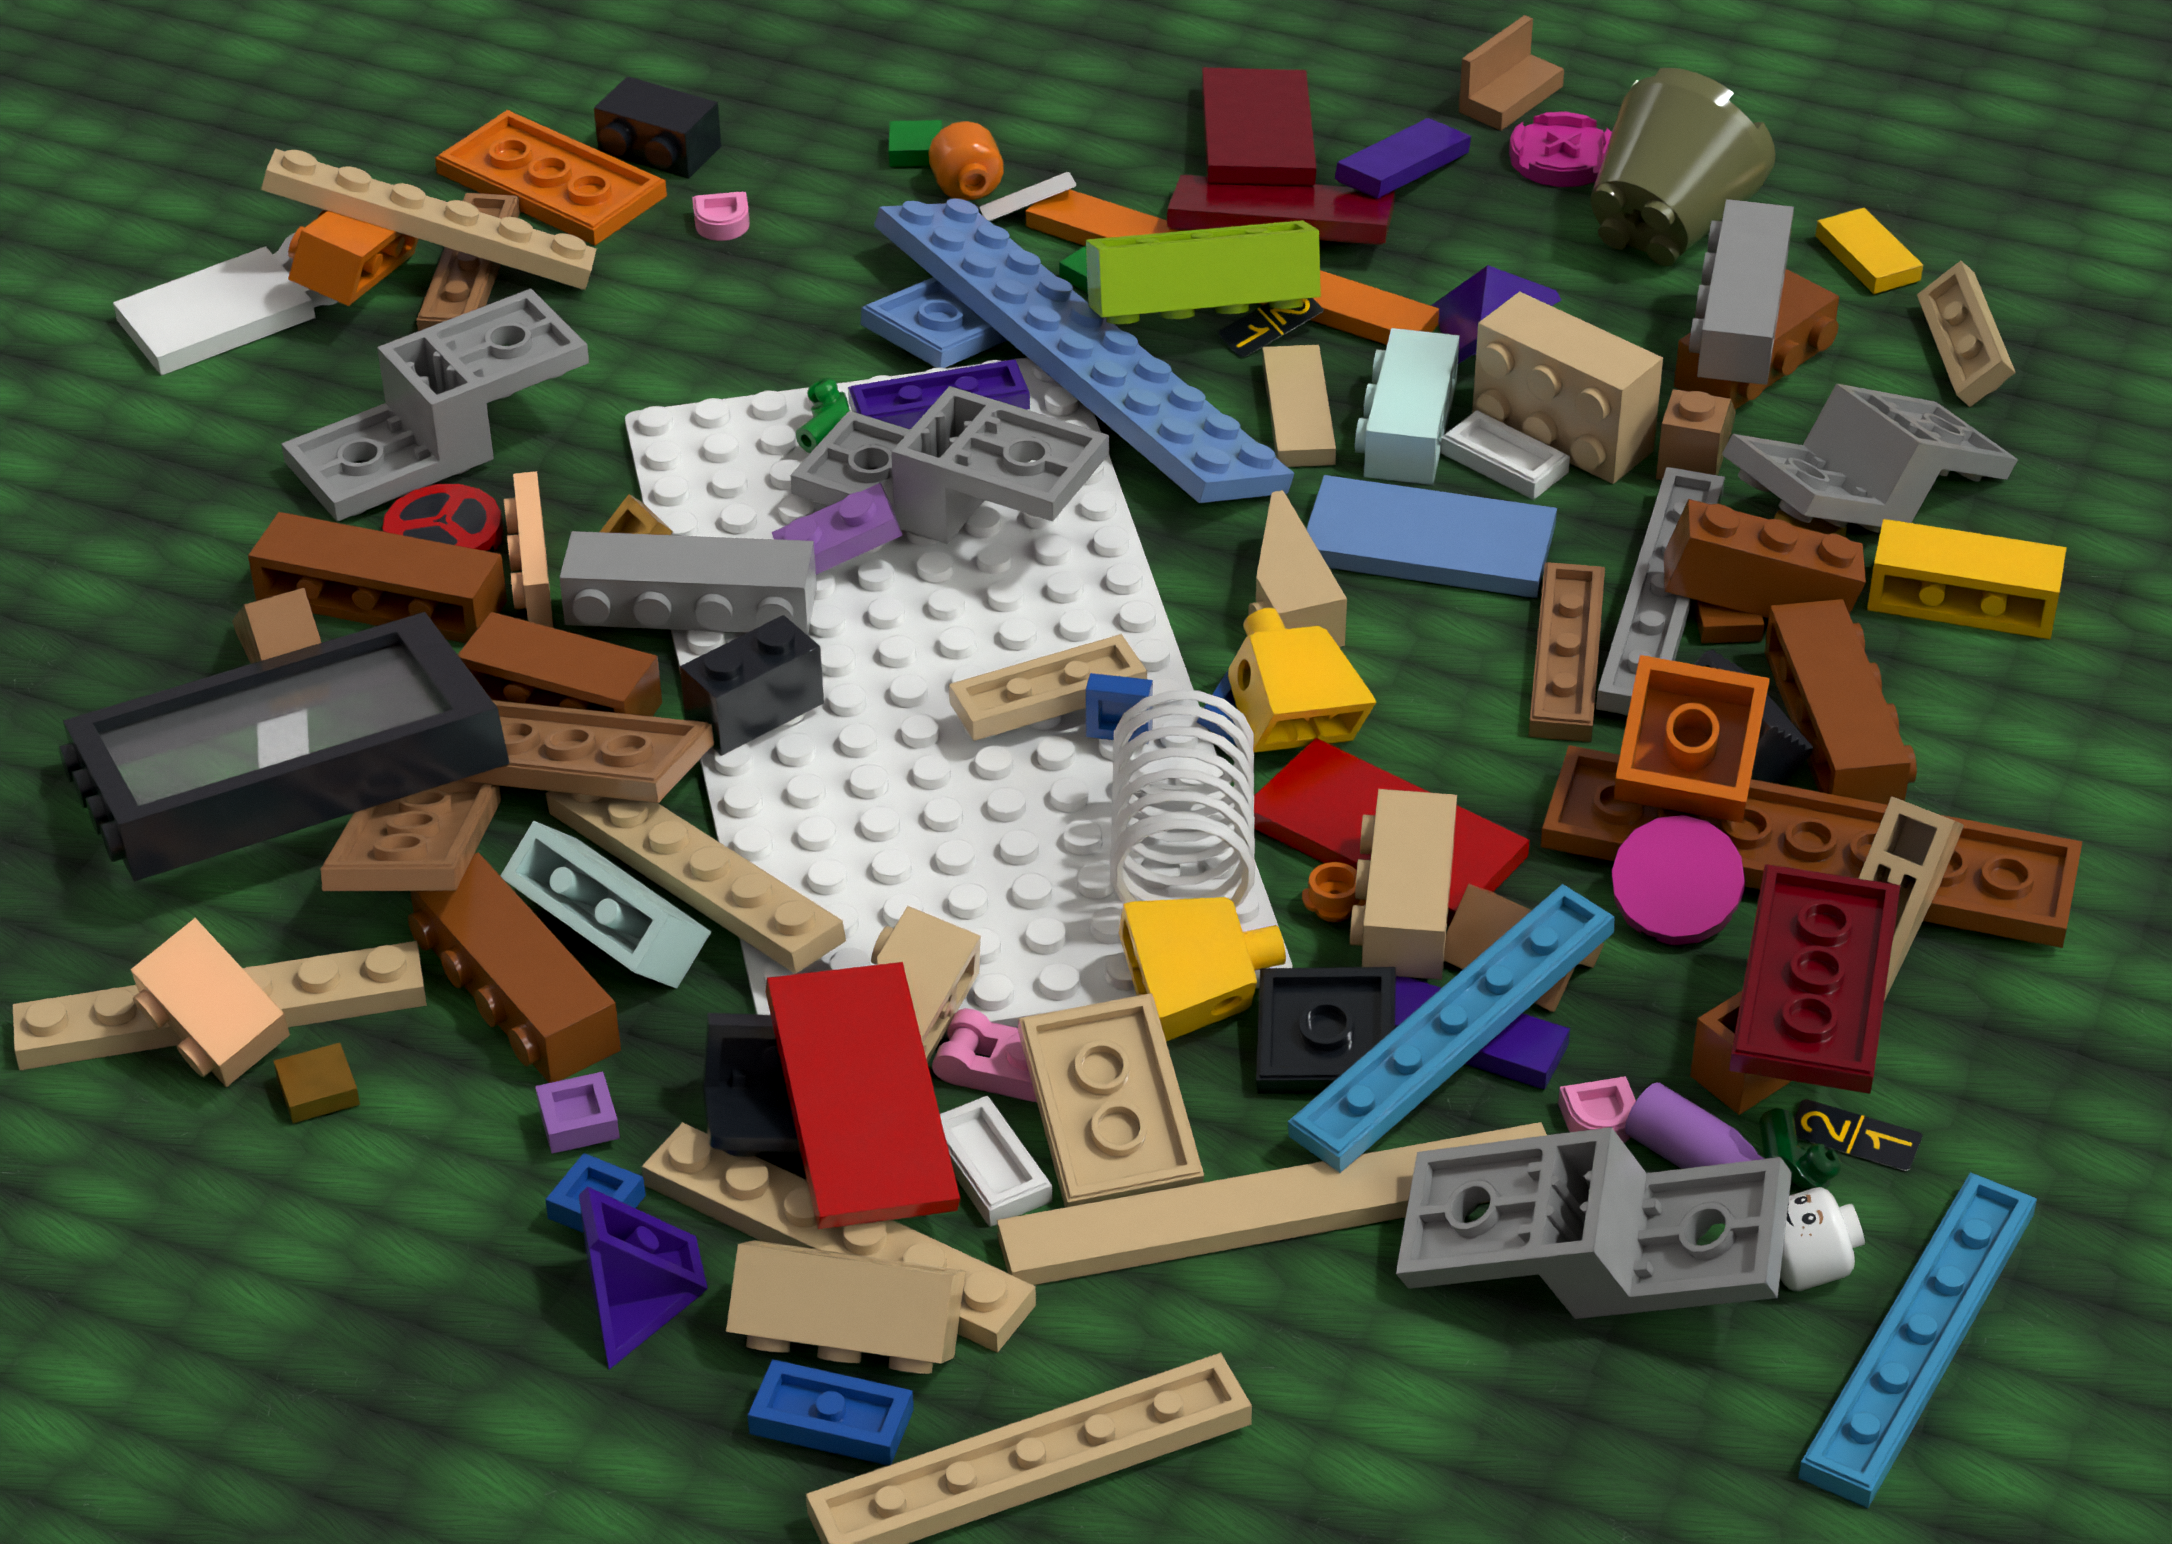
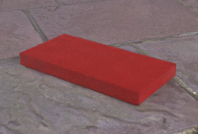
M1315 738L1254 795V829L1323 863H1345L1357 870L1358 859L1371 860V854H1360L1363 814L1376 815L1378 789L1431 792ZM1456 805L1454 849L1447 917L1448 925L1453 920L1468 884L1494 892L1528 857L1530 842L1529 839Z
M903 962L767 977L765 992L817 1228L825 1229L958 1211L960 1195Z

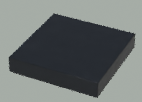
M1395 967L1260 969L1256 1075L1258 1094L1321 1093L1396 1028Z

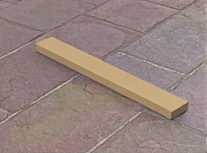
M1539 1122L1362 1154L1341 1173L1322 1161L997 1220V1236L1008 1274L1032 1285L1405 1218L1417 1152L1546 1136L1547 1134L1542 1123Z

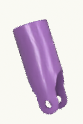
M1658 1082L1650 1085L1638 1097L1626 1121L1625 1132L1628 1136L1681 1169L1764 1159L1757 1154L1754 1147L1733 1127Z

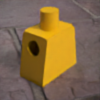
M1263 608L1249 615L1243 623L1247 637L1228 669V678L1236 707L1244 714L1254 733L1253 752L1305 747L1315 738L1328 744L1353 741L1375 706L1376 700L1329 632L1320 626L1286 629L1277 610L1274 608Z
M1226 897L1123 903L1118 934L1137 996L1153 994L1166 1042L1245 1011L1252 1004L1257 985L1255 970L1284 965L1286 962L1284 941L1278 926L1273 925L1242 932L1234 902Z

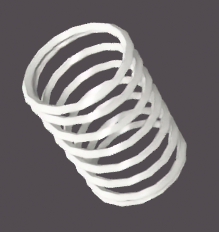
M1169 690L1142 699L1123 714L1114 730L1110 883L1121 902L1138 901L1132 895L1141 901L1224 897L1238 886L1234 895L1230 898L1236 908L1244 902L1255 881L1254 733L1244 714L1225 699L1201 691ZM1171 700H1196L1217 707L1233 719L1235 725L1225 716L1199 706L1166 705L1151 710L1147 709ZM1175 714L1197 716L1217 724L1234 739L1237 747L1223 736L1199 727L1166 726L1146 731L1130 742L1128 741L1133 732L1149 720ZM1173 735L1197 737L1215 744L1228 754L1235 763L1232 765L1226 759L1200 749L1167 747L1143 753L1134 760L1130 758L1135 750L1149 741ZM1169 757L1196 758L1217 766L1224 774L1215 777L1199 770L1165 769L1144 774L1139 769L1152 761ZM1171 778L1190 779L1202 782V784L1176 786L1159 781ZM1140 790L1149 795L1139 799L1134 796V793ZM1218 791L1225 795L1220 800L1207 796ZM1169 800L1193 801L1206 807L1195 811L1171 812L1149 805ZM1232 803L1235 805L1233 809L1230 807ZM1141 812L1151 817L1138 820L1133 815ZM1218 812L1224 816L1219 822L1207 818V816ZM1232 824L1235 827L1233 831L1229 828ZM1169 829H1196V830H1198V831H1195V832H1182V833H1169V832H1165L1166 830H1169ZM1215 835L1222 840L1216 846L1192 854H1167L1151 850L1140 843L1146 837L1166 842H1190ZM1231 847L1234 849L1232 855L1217 867L1196 875L1168 876L1151 872L1133 861L1129 855V852L1133 850L1144 858L1167 864L1197 863L1221 855ZM1238 864L1232 877L1217 889L1195 897L1167 898L1148 893L1134 884L1124 867L1141 879L1168 886L1196 885L1223 876Z

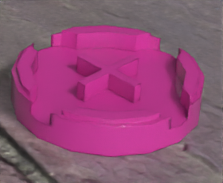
M1546 112L1534 116L1533 124L1524 127L1522 122L1515 127L1510 137L1509 146L1511 164L1522 176L1539 184L1556 187H1575L1596 182L1612 132L1607 127L1605 132L1596 128L1597 121L1586 115L1571 112Z
M1685 815L1656 818L1635 829L1619 847L1612 868L1615 904L1627 924L1639 933L1643 931L1649 936L1656 937V941L1669 945L1699 943L1721 932L1732 919L1733 913L1738 909L1744 892L1745 879L1742 858L1729 836L1708 821Z

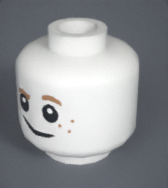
M1822 1187L1789 1196L1780 1279L1789 1290L1794 1292L1803 1291L1850 1275L1855 1264L1853 1248L1865 1245L1863 1231L1852 1203L1839 1207L1834 1196Z

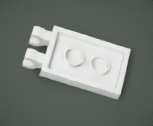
M293 233L284 240L280 249L274 254L265 246L113 302L117 321L162 376L314 319V307L332 305L338 301L288 280L293 259L288 257V249L295 234Z

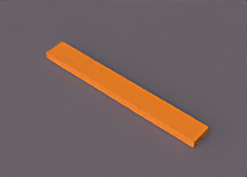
M1071 189L1033 203L1026 210V227L1086 246V240L1190 231L1170 229V227H1167V220ZM1320 270L1321 297L1313 299L1323 308V312L1310 319L1311 321L1384 345L1388 343L1391 328L1432 332L1439 324V308Z

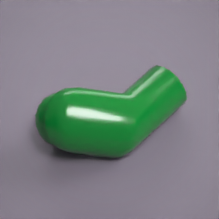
M831 378L818 380L810 385L807 390V396L813 403L811 408L813 418L796 430V439L800 447L808 453H811L850 411L845 393L838 391V385Z

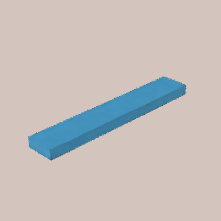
M1564 884L1560 885L1288 1121L1289 1137L1341 1173L1614 933V916Z
M1970 1172L1803 1457L1800 1465L1799 1479L1869 1508L2031 1221L2037 1198Z

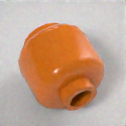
M969 121L953 123L941 129L932 140L929 148V164L942 192L950 198L966 201L980 199L991 194L1000 184L1004 174L1003 158L990 131L982 125Z

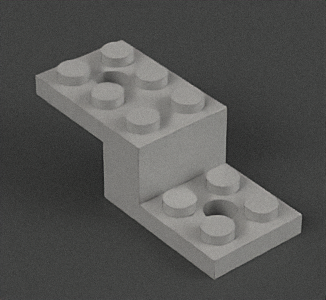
M532 289L377 347L385 403L281 443L284 462L336 521L359 515L367 509L406 495L413 490L423 488L450 476L464 473L470 468L493 460L487 403L509 397L519 390L547 379L560 377L570 370L588 364L587 344Z
M1842 384L1835 385L1803 445L1732 434L1721 454L1740 468L1738 477L1742 481L1764 492L1771 491L1781 498L1779 507L1788 515L1810 523L1813 517L1822 518L1835 526L1843 528L1846 527L1848 522H1851L1873 532H1880L1883 519L1912 523L1938 475L1947 476L1950 471H1955L1973 481H1980L1982 476L2007 480L2018 461L2016 457L1935 401Z
M949 386L911 430L848 411L790 475L791 493L830 506L852 493L861 492L881 482L891 502L900 529L948 544L985 500L1053 522L1109 455V435Z
M1612 1127L1417 1152L1396 1275L1410 1289L1539 1274L1575 1319L1778 1298L1792 1172L1782 1158L1777 1157L1646 1173ZM1490 1201L1489 1208L1482 1217L1476 1221L1464 1223L1465 1217L1472 1214L1481 1202ZM1726 1224L1723 1233L1717 1240L1704 1246L1696 1245L1697 1240L1704 1236L1712 1225Z

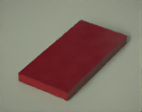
M1202 67L1201 84L1207 182L1213 184L1315 185L1316 158L1306 70Z
M1180 175L1167 209V227L1178 230H1201L1303 220L1319 230V240L1383 245V243H1386L1393 214L1395 190L1377 199L1351 187L1329 185L1213 184L1207 182V176Z
M1765 864L1729 1071L1871 1094L1901 885Z

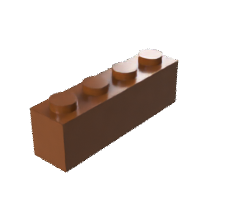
M278 512L248 555L256 601L305 588L312 613L376 626L426 612L445 639L467 643L491 612L499 614L507 602L501 554Z
M1843 599L1770 606L1764 653L1791 722L1813 746L1812 755L1806 761L1818 791L1886 805L1889 804L1891 796L1905 801L1908 783H1914L1916 780L1917 765L1915 753L1911 745H1904L1899 734V719L1896 707L1893 703L1887 704L1884 699L1880 670L1876 663H1869L1866 656L1864 633L1860 623L1852 622Z
M479 852L474 854L456 891H410L414 913L408 915V924L417 944L425 951L432 949L441 959L444 971L451 983L456 988L464 986L474 997L477 1008L485 1022L491 1027L499 1025L507 1034L515 1055L523 1065L529 1066L533 1064L549 1083L561 1081L621 1051L616 1003Z

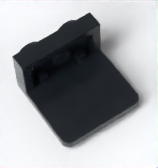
M708 1013L702 1090L709 1145L712 1148L723 1150L725 1153L737 1157H751L760 1154L762 1151L793 1152L802 1157L771 1015Z

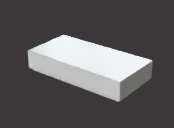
M1478 410L1441 437V454L1533 500L1569 473L1570 456Z
M988 1095L940 1114L955 1178L989 1227L997 1225V1220L1016 1217L1052 1202L1051 1183Z

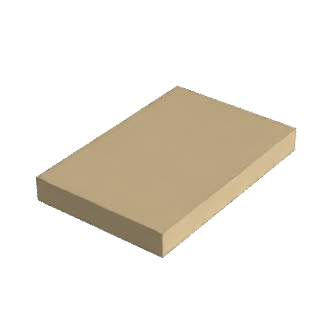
M1152 993L1019 1018L1018 1033L1065 1208L1203 1183V1169Z

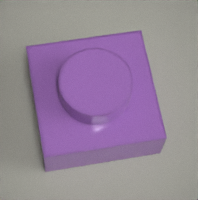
M603 1071L535 1086L538 1108L551 1154L620 1139L618 1120Z

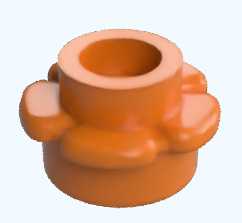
M1329 862L1317 866L1309 876L1308 888L1302 892V901L1309 911H1315L1318 917L1328 922H1341L1348 919L1352 915L1353 905H1366V900L1355 899L1357 870L1350 865L1340 862Z

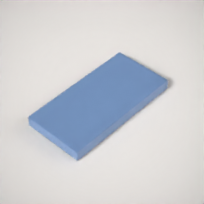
M1324 475L1306 530L1327 566L1332 569L1537 598L1544 572V564L1547 561L1556 525L1557 508Z

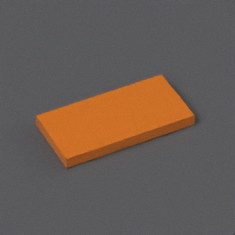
M506 110L435 157L438 174L481 194L518 196L520 212L576 236L594 246L667 196L666 180L509 110Z

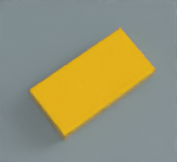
M1865 208L1817 220L1815 236L1873 294L1921 281L1923 264Z

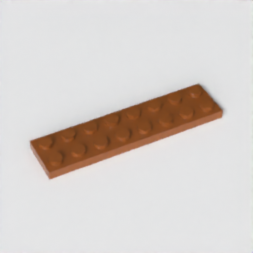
M1569 745L1542 827L1541 847L1615 861L1619 847L1635 829L1656 818L1685 815L1708 821L1729 836L1742 858L1745 879L1744 887L1761 889L1765 864L1859 878L1888 805L1753 779L1750 781L1743 823L1614 799L1615 777L1620 755ZM1941 815L1963 824L1964 827L1940 886L1923 921L2063 948L2083 841Z

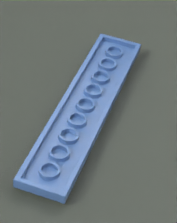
M949 199L947 203L941 204L906 201L901 206L879 207L874 224L875 228L1198 503L1269 496L1272 492L1283 490L1285 494L1289 492L1295 473L1275 457L1272 449L1257 443L1240 429V424L1237 420L1217 410L1205 400L1203 392L1188 386L1171 372L1169 364L1154 358L1142 348L1135 336L1120 330L1114 324L1107 323L1106 317H1101L1088 306V302L1072 290L1073 287L1068 281L1056 277L1040 264L1041 260L1039 257L1017 245L1009 238V233L1006 230L993 225L978 212L976 205L962 199Z

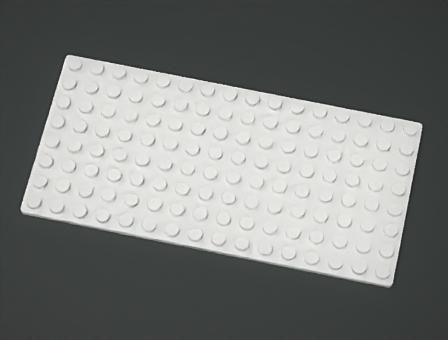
M1014 359L1017 361L1030 392L1029 411L1101 432L1095 414L1031 359ZM990 360V361H986V362H984V363H982V364H988V363H994V362H1001V361H1000V360ZM962 366L948 369L932 368L925 372L896 376L880 375L872 377L867 380L837 383L838 391L845 393L849 405L848 387H851L853 385H860L970 366ZM808 388L779 392L763 391L756 395L727 399L711 398L698 403L668 407L652 406L628 413L625 416L626 431L642 503L673 531L671 535L773 539L771 532L790 524L798 518L806 517L828 507L827 505L791 493L790 475L810 454L800 447L796 439V430L813 418L811 411L813 403L807 396ZM1108 455L1053 522L985 500L948 544L901 529L903 536L817 574V590L808 636L820 645L824 704L722 756L711 747L700 758L718 842L843 920L846 942L796 974L875 965L871 962V956L878 936L884 927L890 926L894 928L906 907L910 906L981 935L980 971L958 1010L964 1008L974 1009L984 1014L992 1023L1018 1027L1019 1018L1137 996L1118 934L1123 902H1121L1110 883L1114 740L1086 737V708L973 741L949 701V684L1119 634L1123 635L1146 668L1147 679L1153 680V695L1169 690L1194 691L1113 464ZM671 629L679 669L681 665L747 632ZM1171 700L1154 705L1153 709L1166 705L1199 706L1196 700ZM1172 714L1153 719L1152 730L1166 726L1199 727L1208 731L1207 728L1196 722L1199 718L1197 716ZM1172 735L1149 741V744H1145L1135 750L1130 759L1134 760L1143 753L1167 747L1196 748L1216 756L1217 754L1214 745L1197 737ZM1169 757L1152 761L1139 769L1144 774L1165 769L1199 770L1215 777L1224 774L1217 766L1196 758ZM1171 778L1159 781L1176 786L1202 784V782L1190 779ZM1140 790L1134 793V796L1139 799L1149 795ZM1218 791L1207 796L1220 800L1225 795ZM1169 800L1149 805L1171 812L1195 811L1206 807L1197 802ZM1232 803V804L1230 805V807H1231L1232 809H1233L1234 806H1235L1234 803ZM1141 812L1133 815L1138 820L1151 817ZM1218 812L1207 816V818L1219 822L1224 816ZM1232 824L1229 828L1233 831L1235 827ZM1169 829V830H1166L1165 832H1169V833H1182V832H1195V831H1198V830H1196V829ZM1215 835L1190 842H1166L1146 837L1140 843L1151 850L1167 854H1192L1216 846L1222 840ZM1231 847L1221 855L1197 863L1167 864L1144 858L1133 850L1129 852V855L1133 861L1151 872L1168 876L1196 875L1217 867L1232 855L1234 849ZM1256 862L1254 885L1244 902L1235 908L1242 932L1273 925L1278 926ZM1238 864L1223 876L1196 885L1168 886L1141 879L1124 867L1131 881L1148 893L1167 898L1195 897L1217 889L1232 877ZM1238 886L1234 888L1232 891H1230L1228 894H1226L1224 897L1228 899L1232 898ZM739 938L756 1014L770 1015L765 992L767 977L793 975L795 973ZM1286 946L1285 964L1270 968H1292V962ZM1255 970L1256 988H1260V970ZM947 1030L943 1035L942 1039L948 1038Z

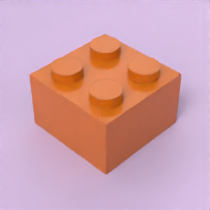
M1640 655L1615 777L1614 799L1743 823L1770 678Z

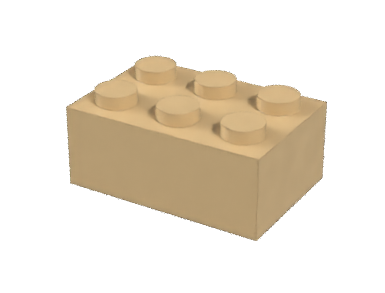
M1519 291L1478 323L1472 413L1478 410L1570 456V464L1614 484L1654 451L1663 357Z

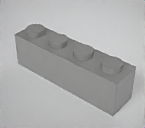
M1726 199L1722 221H1711L1708 248L1705 253L1701 285H1699L1695 318H1693L1689 343V352L1700 354L1697 377L1767 385L1788 259L1794 207Z
M571 531L559 577L565 625L748 633L785 615L808 635L817 590L814 541Z

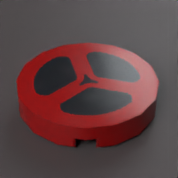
M435 484L413 490L396 500L385 513L383 532L482 551H488L493 546L495 551L502 542L503 521L501 510L495 499L482 490L462 484Z

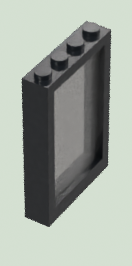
M426 612L63 720L69 743L58 746L69 782H74L82 807L88 808L97 835H102L111 862L123 860L134 882L510 764L498 707Z

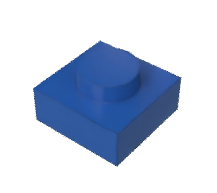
M1090 673L1086 686V737L1114 740V730L1123 714L1142 699L1153 696V680ZM1153 719L1137 728L1128 742L1141 733L1152 730Z
M583 1153L545 1201L548 1219L583 1233L578 1195L587 1186L636 1208L646 1196L644 1177Z

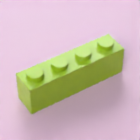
M1303 220L1086 240L1088 306L1101 317H1106V322L1111 324L1135 323L1140 321V314L1161 312V317L1166 319L1190 318L1195 315L1194 309L1215 307V312L1221 314H1238L1249 311V304L1269 302L1271 308L1292 309L1303 306V299L1321 297L1319 230Z

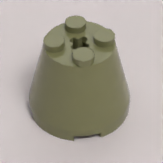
M1660 68L1655 76L1647 77L1640 81L1636 80L1622 100L1591 194V207L1601 225L1598 229V235L1601 240L1615 249L1621 250L1626 246H1630L1647 252L1648 256L1660 265H1673L1679 256L1710 232L1712 220L1722 221L1726 199L1747 201L1759 191L1772 172L1775 164V148L1763 122H1755L1753 124L1737 106L1729 101L1734 92L1701 74L1678 68Z

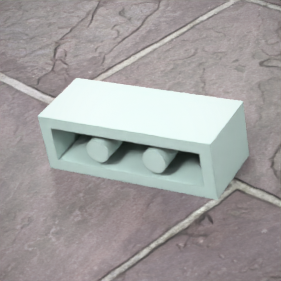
M1391 328L1386 350H1376L1372 373L1373 384H1367L1364 418H1359L1355 438V453L1365 454L1364 477L1428 485L1434 484L1441 453V437L1445 435L1457 382L1459 335Z
M536 821L532 822L501 874L504 881L634 973L674 988H678L711 933L710 930L577 838Z

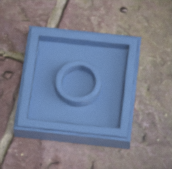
M934 277L867 304L861 309L860 325L936 368L948 367L1008 341Z

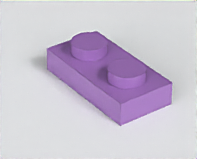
M881 482L861 492L852 493L837 503L806 517L798 518L790 524L771 532L773 539L814 541L816 575L903 536L891 502Z

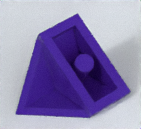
M1487 265L1431 306L1439 308L1438 326L1441 334L1459 335L1458 364L1476 354L1478 323L1519 291L1550 306H1554L1562 300L1557 291Z
M587 1186L578 1196L587 1263L608 1368L610 1370L695 1301L708 1287L696 1236Z

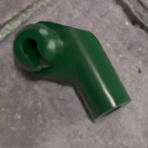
M1775 1108L1768 1110L1760 1117L1759 1125L1765 1159L1781 1157L1792 1172L1791 1183L1804 1191L1818 1187L1828 1188L1831 1179L1840 1172L1841 1164L1836 1152L1830 1149L1824 1153L1825 1147L1821 1143L1813 1144L1807 1151L1798 1145L1794 1117L1788 1110Z

